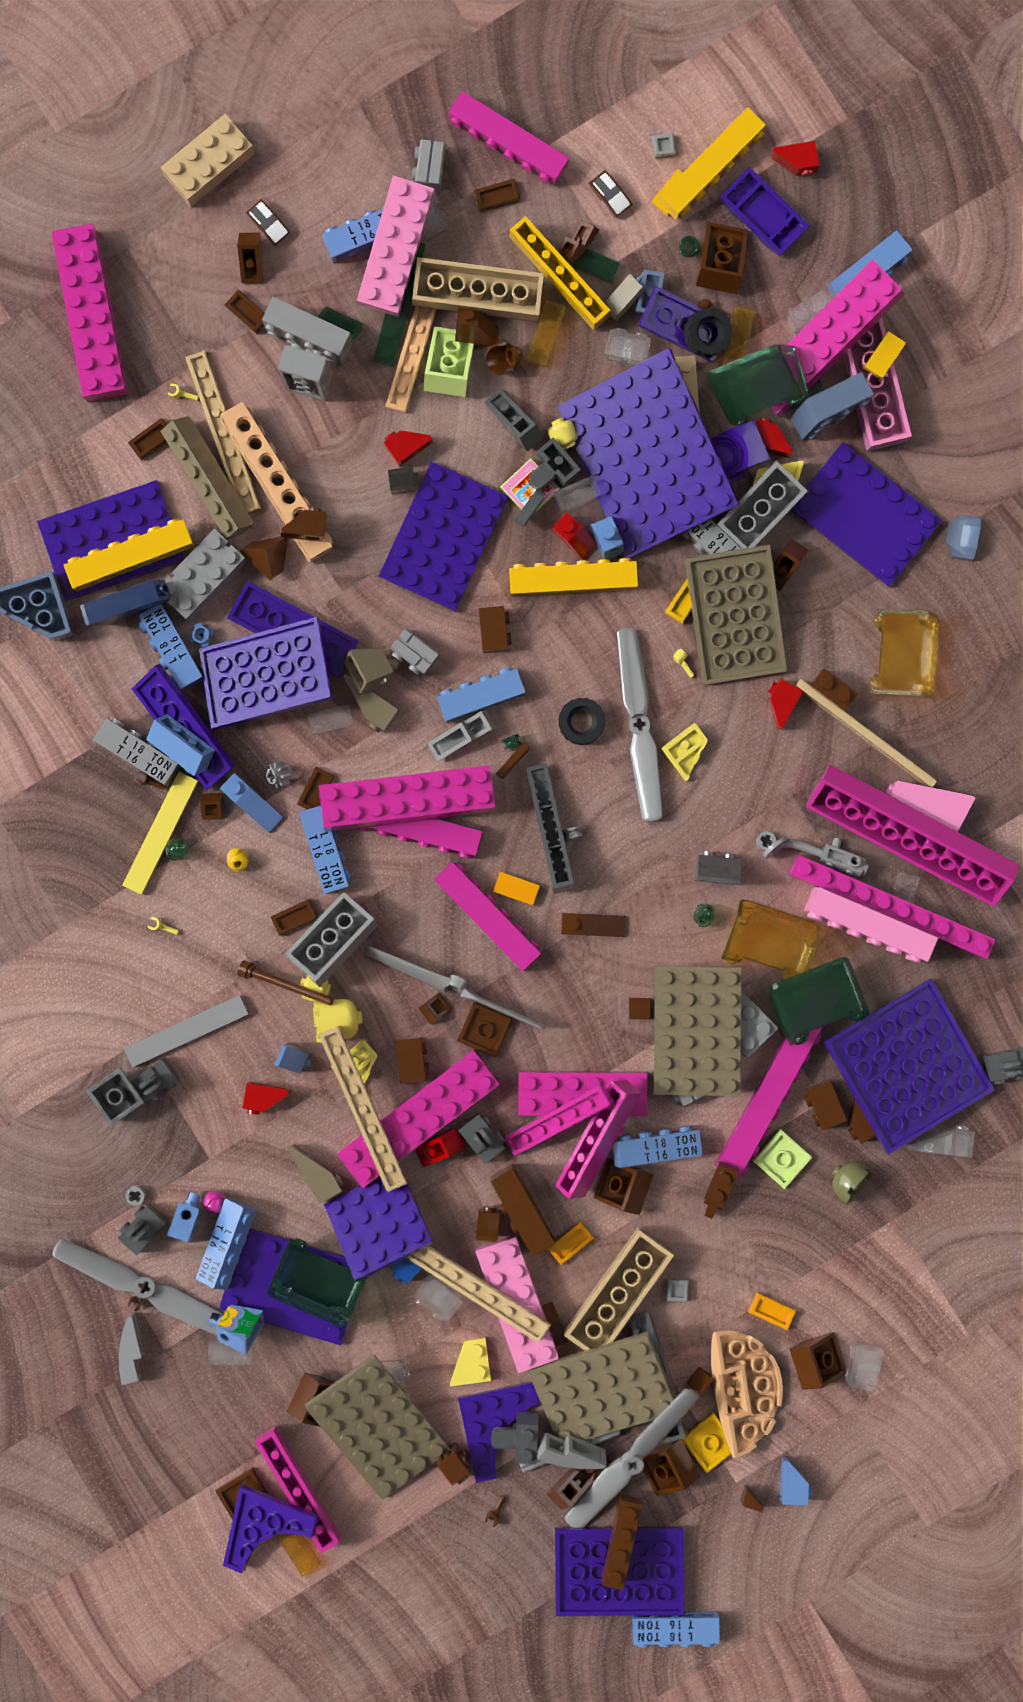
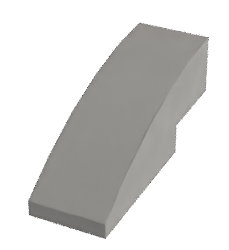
M482 710L427 744L438 762L497 727L487 710Z
M131 1313L127 1317L120 1341L119 1373L121 1385L137 1382L142 1377L138 1359L145 1355L135 1313Z
M545 1433L537 1443V1459L562 1467L604 1469L606 1467V1449L568 1435L563 1440Z

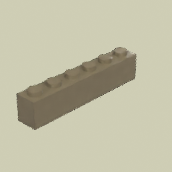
M186 416L174 419L167 424L160 432L225 539L242 535L254 525V522L191 418Z

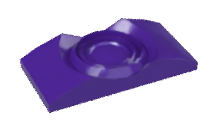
M750 167L720 196V200L735 218L745 224L762 244L779 257L810 226Z
M754 420L711 437L728 477L770 460Z

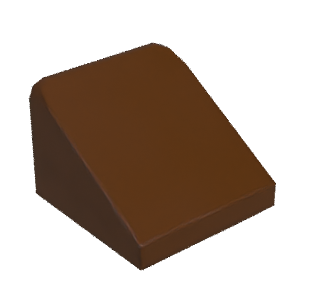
M201 794L202 819H223V794Z
M437 993L420 1006L419 1010L428 1022L433 1024L448 1013L451 1008L440 993Z
M698 1367L687 1381V1384L700 1395L699 1397H702L712 1384L713 1378L704 1369Z
M745 1485L740 1498L742 1505L763 1512L764 1508L761 1502Z

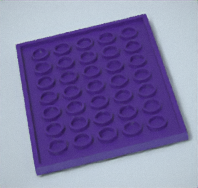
M670 348L557 406L564 421L571 420L578 435V439L575 441L576 445L574 446L606 518L609 516L613 518L624 544V552H622L624 558H633L740 505Z

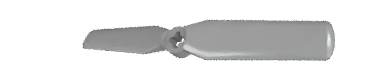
M623 628L617 631L623 701L631 717L629 729L633 734L630 754L642 819L647 822L660 820L663 817L657 749L649 732L650 721L646 717L649 695L637 630L634 628ZM637 719H640L641 723H645L642 731H638V728L633 726V724L637 723Z
M372 946L366 948V955L445 993L449 987L461 993L462 998L481 1003L538 1029H546L545 1024L481 997L467 989L470 983L461 977L450 975L448 978Z
M61 1239L53 1249L54 1258L115 1290L133 1292L139 1299H147L157 1310L217 1335V1327L209 1325V1320L213 1312L224 1315L223 1313L172 1286L156 1285L148 1277L140 1278L128 1266L67 1240ZM146 1282L150 1291H145L142 1294L138 1286Z
M691 1389L683 1390L641 1433L632 1445L631 1451L624 1453L622 1457H619L601 1472L565 1516V1521L574 1528L585 1527L628 1484L632 1475L642 1471L644 1467L643 1458L662 1442L700 1395Z

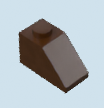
M260 232L239 233L237 247L241 283H263Z
M458 308L455 342L489 346L497 343L499 328L481 311Z
M315 507L304 510L282 528L280 537L323 542L326 512Z
M792 538L773 564L775 585L779 591H781L808 552V549Z
M854 1097L848 1121L850 1126L848 1132L854 1141L858 1140L862 1144L876 1135Z
M484 1206L483 1209H479L476 1240L497 1242L500 1211H497L496 1207Z

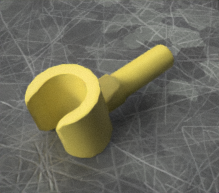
M170 384L172 388L177 389L175 394L168 393L172 398L179 399L180 397H185L198 401L199 396L182 391L176 384Z
M678 649L673 655V659L685 669L691 678L694 676V673L684 661L688 654L682 649Z
M150 918L157 921V926L155 928L148 926L149 929L156 931L161 929L175 935L178 934L179 930L166 926L161 919Z

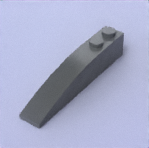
M547 763L527 767V775L553 892L557 894L575 890Z
M649 1310L631 1315L629 1322L633 1336L645 1332L649 1333L676 1399L678 1395ZM684 1416L664 1438L665 1443L683 1439L689 1435Z

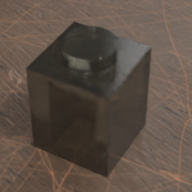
M413 466L388 470L392 495L417 491L416 485H420L418 472H414Z

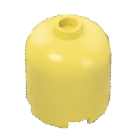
M334 999L332 1005L313 1001L317 1043H322L319 1038L320 1033L339 1026L344 1039H350L356 1035L358 1024H362V1012L357 1011L356 1005L351 1000Z

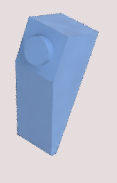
M233 773L220 787L231 800L267 832L270 833L282 820L283 816L237 774Z

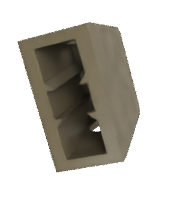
M380 648L352 649L344 661L360 694H365L388 684L393 671L398 670L399 667L397 659H387Z

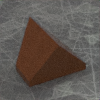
M275 537L255 541L242 548L240 553L271 581L283 571L288 538Z

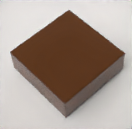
M629 998V1019L650 1020L651 998Z

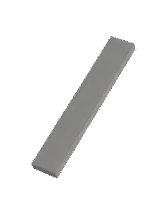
M241 995L129 1045L124 1050L131 1066L135 1067L248 1015L249 1012Z

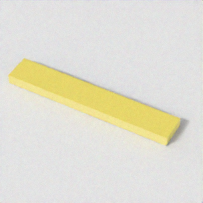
M178 772L122 886L141 895L143 894L199 781Z

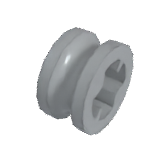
M580 825L562 830L566 835L564 840L583 836L579 832Z
M768 831L762 832L757 836L756 844L761 850L766 851L770 847L769 844L766 845L767 847L762 846V836L763 838L766 837L765 835L770 836L771 845L776 842L774 834Z
M139 1185L130 1187L125 1195L126 1201L133 1206L140 1205L146 1198L145 1189ZM131 1191H139V1197H141V1199L138 1200L136 1198L135 1200H133L131 1198V1196L133 1195L131 1194Z

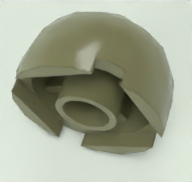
M848 1162L843 1167L838 1165L832 1173L834 1176L832 1187L835 1195L846 1205L849 1202L852 1203L864 1189L865 1178L869 1181L873 1171L860 1162Z

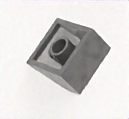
M703 851L702 855H697L694 880L740 885L741 860L736 859V855L724 854L723 857H716L715 852Z
M121 1067L86 1090L110 1126L145 1102Z

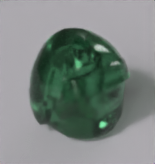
M180 838L169 840L165 849L167 857L173 861L186 859L188 855V844L186 841Z
M699 904L693 915L694 922L699 927H707L713 923L716 911L710 904Z

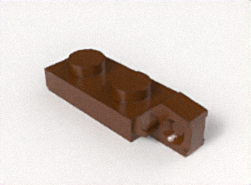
M719 1161L705 1194L704 1204L708 1206L704 1216L713 1219L716 1209L722 1210L723 1206H725L739 1173V1168Z

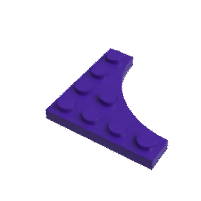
M532 1381L458 1397L476 1483L497 1479V1449L491 1443L492 1430L495 1427H508L517 1417V1412H524L530 1407L541 1404Z
M246 1485L241 1486L223 1566L242 1574L246 1570L250 1556L257 1546L276 1534H297L312 1538L316 1532L319 1515Z

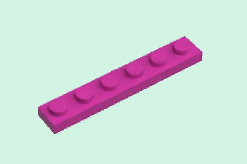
M602 1083L508 1134L504 1139L513 1155L516 1156L606 1108L614 1101Z

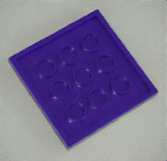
M378 1176L364 1188L359 1186L324 1204L356 1282L433 1244L408 1182L399 1188L387 1192L381 1176Z

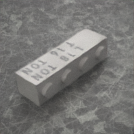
M711 519L680 534L684 539H690L695 544L693 547L701 555L704 553L707 555L741 549Z
M106 718L93 740L168 786L180 765L160 752L150 742L147 744L141 740L142 735L133 729L128 732L123 729L125 724L113 718L111 721Z

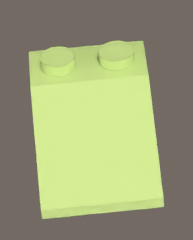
M434 326L425 370L424 391L460 397L466 396L474 344L455 342L456 330Z

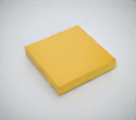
M714 1412L688 1431L689 1435L682 1439L684 1445L706 1473L731 1455L721 1421Z

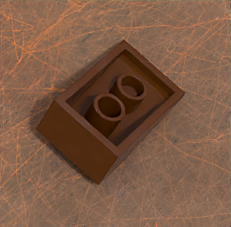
M707 221L696 286L737 294L743 276L748 230Z

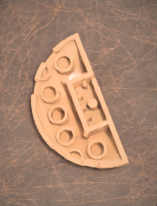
M726 1330L713 1332L711 1368L714 1394L722 1428L733 1458H738L756 1448V1443L763 1435H768L776 1422L774 1417L777 1408L781 1407L783 1385L778 1364L774 1356L769 1354L763 1347L764 1344L750 1335Z

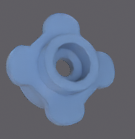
M201 623L195 624V629L189 636L192 643H199L203 648L209 646L208 641L214 635L213 629L206 628Z

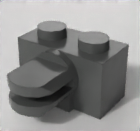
M553 437L537 450V457L542 464L531 472L529 480L531 486L536 490L545 489L556 479L565 488L580 475L581 469Z
M1023 1047L982 1055L986 1075L989 1081H994V1084L1006 1083L1008 1078L1015 1077V1080L1023 1079Z
M163 1058L131 1082L145 1102L143 1104L148 1102L151 1105L160 1098L158 1094L161 1091L165 1090L168 1092L177 1086L175 1081L179 1077L167 1060Z
M478 1113L461 1126L458 1131L486 1164L505 1149L503 1143L506 1140L499 1131L495 1133L491 1129L492 1122L485 1114L481 1116Z
M151 1204L146 1207L141 1206L134 1214L136 1219L131 1224L126 1222L119 1230L122 1234L118 1239L136 1256L168 1222Z
M517 1412L516 1424H513V1427H495L492 1430L491 1443L495 1449L515 1450L516 1464H536L538 1413Z

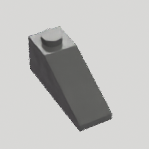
M502 389L485 401L488 408L526 452L543 440L536 424Z

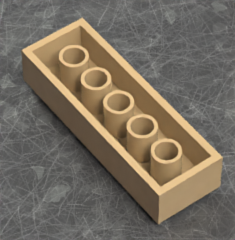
M417 257L412 306L457 312L458 308L479 310L488 316L537 322L540 312L544 273Z
M637 1227L564 1330V1336L583 1350L612 1343L674 1256L673 1252Z

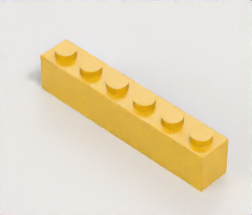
M747 107L660 195L658 203L675 220L680 216L685 217L692 209L690 205L695 200L699 202L706 195L705 190L709 186L713 188L720 181L721 178L719 176L724 171L728 173L736 164L734 161L738 157L743 158L750 150L749 146L753 142L758 143L762 139L766 124Z
M526 216L510 229L511 240L538 270L544 273L548 281L593 331L609 318L610 309Z
M179 518L167 522V526L161 528L159 526L152 527L147 530L148 533L134 534L129 536L125 542L120 543V541L110 543L108 548L104 550L95 549L88 552V556L83 558L77 556L69 559L68 563L64 564V568L72 589L76 592L195 547L186 522Z
M631 558L619 559V562L610 563L609 559H602L594 564H589V561L584 560L577 561L576 565H568V562H556V566H547V563H536L534 567H526V564L513 565V568H509L511 597L637 590L638 588L637 562L631 561Z

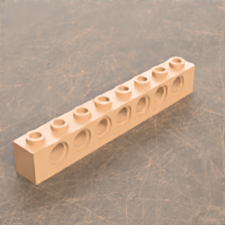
M241 402L221 413L220 421L286 525L295 518L296 514L309 510L310 504L305 496L301 497L298 492L299 486L295 479H290L288 476V468L284 461L278 460L275 455L277 451L271 442L268 443L265 439L266 433L260 424L257 425L253 418L255 416L249 406L246 407ZM246 424L250 427V430L243 432L239 429V425ZM258 442L261 448L254 450L250 447V443ZM269 460L272 466L265 468L261 465V462ZM274 478H280L282 479L283 484L281 486H276L273 484L272 480ZM285 496H291L294 498L295 502L292 504H287L286 502H284L283 498ZM325 532L323 542L294 539L308 563L331 551V544L333 543L327 532Z

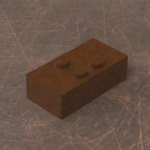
M513 1164L490 1176V1182L502 1202L499 1206L503 1214L510 1216L512 1230L516 1235L520 1234L532 1257L555 1245L553 1234Z

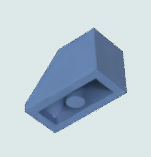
M286 1043L282 1046L274 1065L300 1074L303 1069L307 1071L312 1059L308 1058L310 1052Z
M782 1456L781 1503L784 1505L808 1506V1499H812V1486H809L807 1479L786 1456Z

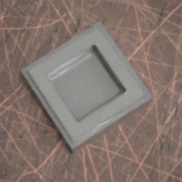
M673 133L652 136L655 159L676 155Z
M667 1279L666 1301L688 1302L689 1280Z

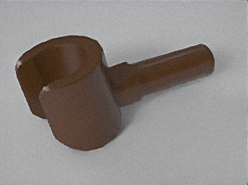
M702 299L697 305L702 309L708 307L712 309L717 308L712 305L709 299Z
M138 772L145 776L142 782L135 779L138 784H149L162 790L165 789L166 785L154 781L145 772Z
M148 1283L140 1293L144 1294L145 1291L149 1290ZM132 1296L128 1307L132 1302L136 1301L139 1305L135 1308V1311H138L141 1307L142 1299Z
M501 1495L494 1509L487 1513L486 1523L490 1517L495 1518L493 1527L498 1524V1513L506 1497Z

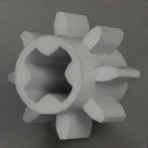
M283 761L274 762V764L269 765L270 769L267 770L266 777L270 784H275L276 788L290 784L289 780L293 777V771L289 765H284Z

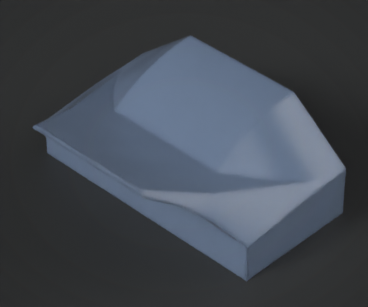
M644 269L641 276L636 278L645 288V291L631 305L635 308L636 313L643 314L655 286L662 288L664 273Z
M959 515L957 519L949 521L946 544L952 551V558L974 560L981 529V518Z

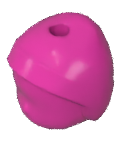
M209 1191L204 1198L203 1207L210 1213L220 1214L226 1197L221 1192Z

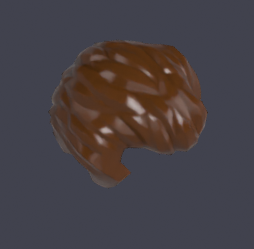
M505 339L500 340L487 350L485 355L487 367L498 375L513 374L521 359L524 358L523 350L518 346H513Z

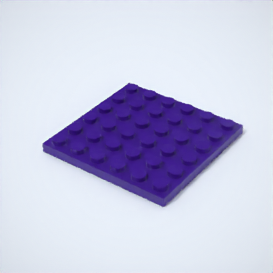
M932 979L924 981L823 1041L886 1154L894 1152L995 1090Z

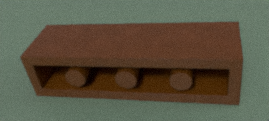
M624 1494L619 1496L601 1576L602 1586L624 1590L642 1509L641 1498Z

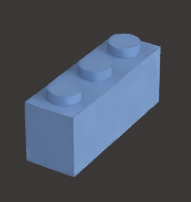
M168 714L154 720L146 738L155 748L162 751L172 761L178 763L193 776L207 770L215 752L212 747Z

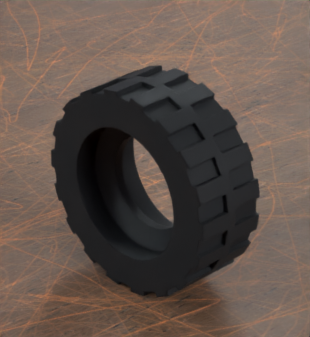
M710 307L692 314L688 318L684 326L685 331L683 332V336H685L684 341L688 345L689 350H692L695 355H700L701 357H712L721 353L730 345V340L733 337V327L730 319L726 317L724 312ZM705 322L713 323L718 330V336L712 343L703 342L699 337V327Z
M577 698L569 701L564 705L559 715L558 725L560 732L567 741L573 744L588 745L596 741L602 734L605 726V715L602 708L595 701L589 700V698ZM585 711L590 714L592 726L589 730L579 732L573 728L571 719L576 712Z

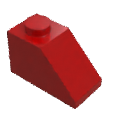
M815 141L773 147L772 159L794 175L809 177L817 172L819 160Z
M767 418L756 419L755 423L767 453L789 458L792 448L777 424L772 423V420Z
M400 430L397 433L395 431L390 433L385 438L386 441L383 442L388 453L400 467L433 444V438L427 434Z
M568 512L552 527V532L582 560L597 546V543L583 526Z
M783 679L778 680L777 683L774 681L768 690V693L771 694L768 698L776 728L778 729L783 728L803 690Z
M248 1082L246 1083L242 1109H247L249 1114L259 1115L260 1112H264L287 1096L291 1089Z
M455 1128L420 1144L415 1148V1151L423 1167L452 1156L465 1148L466 1145L458 1129Z

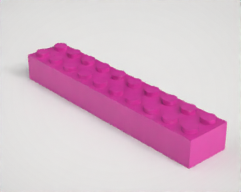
M829 764L807 802L806 808L993 907L1015 881L1019 864Z

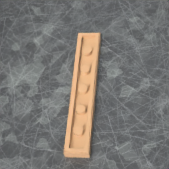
M415 306L386 402V408L406 414L437 309Z

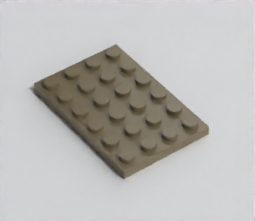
M770 545L685 558L702 684L706 685L786 672L787 667Z
M655 966L654 1095L740 1096L741 967Z
M648 1332L562 1357L528 1370L554 1436L563 1440L568 1435L581 1440H587L655 1420L675 1400Z
M375 1354L305 1404V1409L382 1500L437 1461L440 1455L443 1456L447 1451H451L450 1445Z

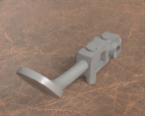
M785 836L774 842L763 853L765 859H768L784 847L798 849L820 857L819 864L859 878L860 875L865 876L869 864L865 863V858L841 850L842 840L834 838L832 846L826 844L823 849Z

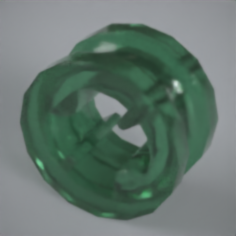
M686 236L680 242L679 251L686 258L693 257L698 250V241L692 236ZM686 242H690V245H694L691 251H687V248H683L685 247Z
M519 734L501 740L505 744V750L522 744V741L518 740Z

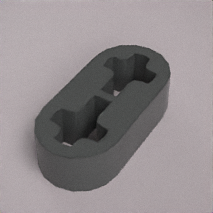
M537 489L517 515L515 522L524 527L547 494Z

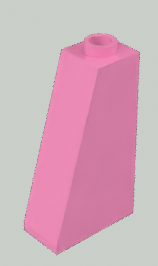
M896 781L893 784L890 783L885 791V794L957 832L975 800V797L971 795Z

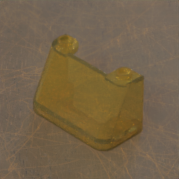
M878 609V615L875 616V627L882 633L878 674H875L870 679L871 694L931 699L934 693L939 633L938 616L929 610Z
M740 900L721 959L729 964L740 963L744 958L783 971V977L790 984L803 985L820 943V927L813 921L750 900Z

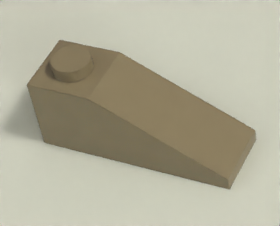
M345 674L344 679L366 719L370 722L368 726L378 733L380 730L386 732L399 713V710L372 691L360 694L353 679Z
M294 1144L288 1148L319 1204L342 1192L344 1182L338 1173L335 1175L332 1169Z

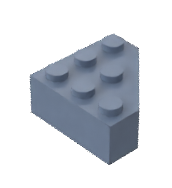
M860 372L806 399L790 419L801 440L807 437L811 440L819 436L821 431L833 423L835 425L844 420L845 416L850 414L852 410L856 408L861 409L868 405V400L874 394L863 373Z
M47 572L0 587V613L54 641L76 635L57 576L54 572Z

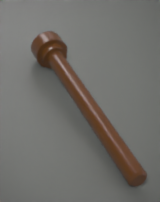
M243 960L239 965L237 974L242 978L254 977L324 1004H333V997L257 970L251 962Z

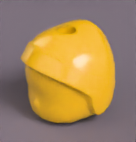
M233 848L228 852L227 863L230 869L235 872H241L248 866L249 860L246 850Z

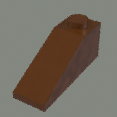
M562 913L561 934L624 937L625 916Z
M606 1456V1466H607L611 1461H610L609 1458ZM571 1468L558 1480L547 1495L560 1510L571 1508L604 1469Z

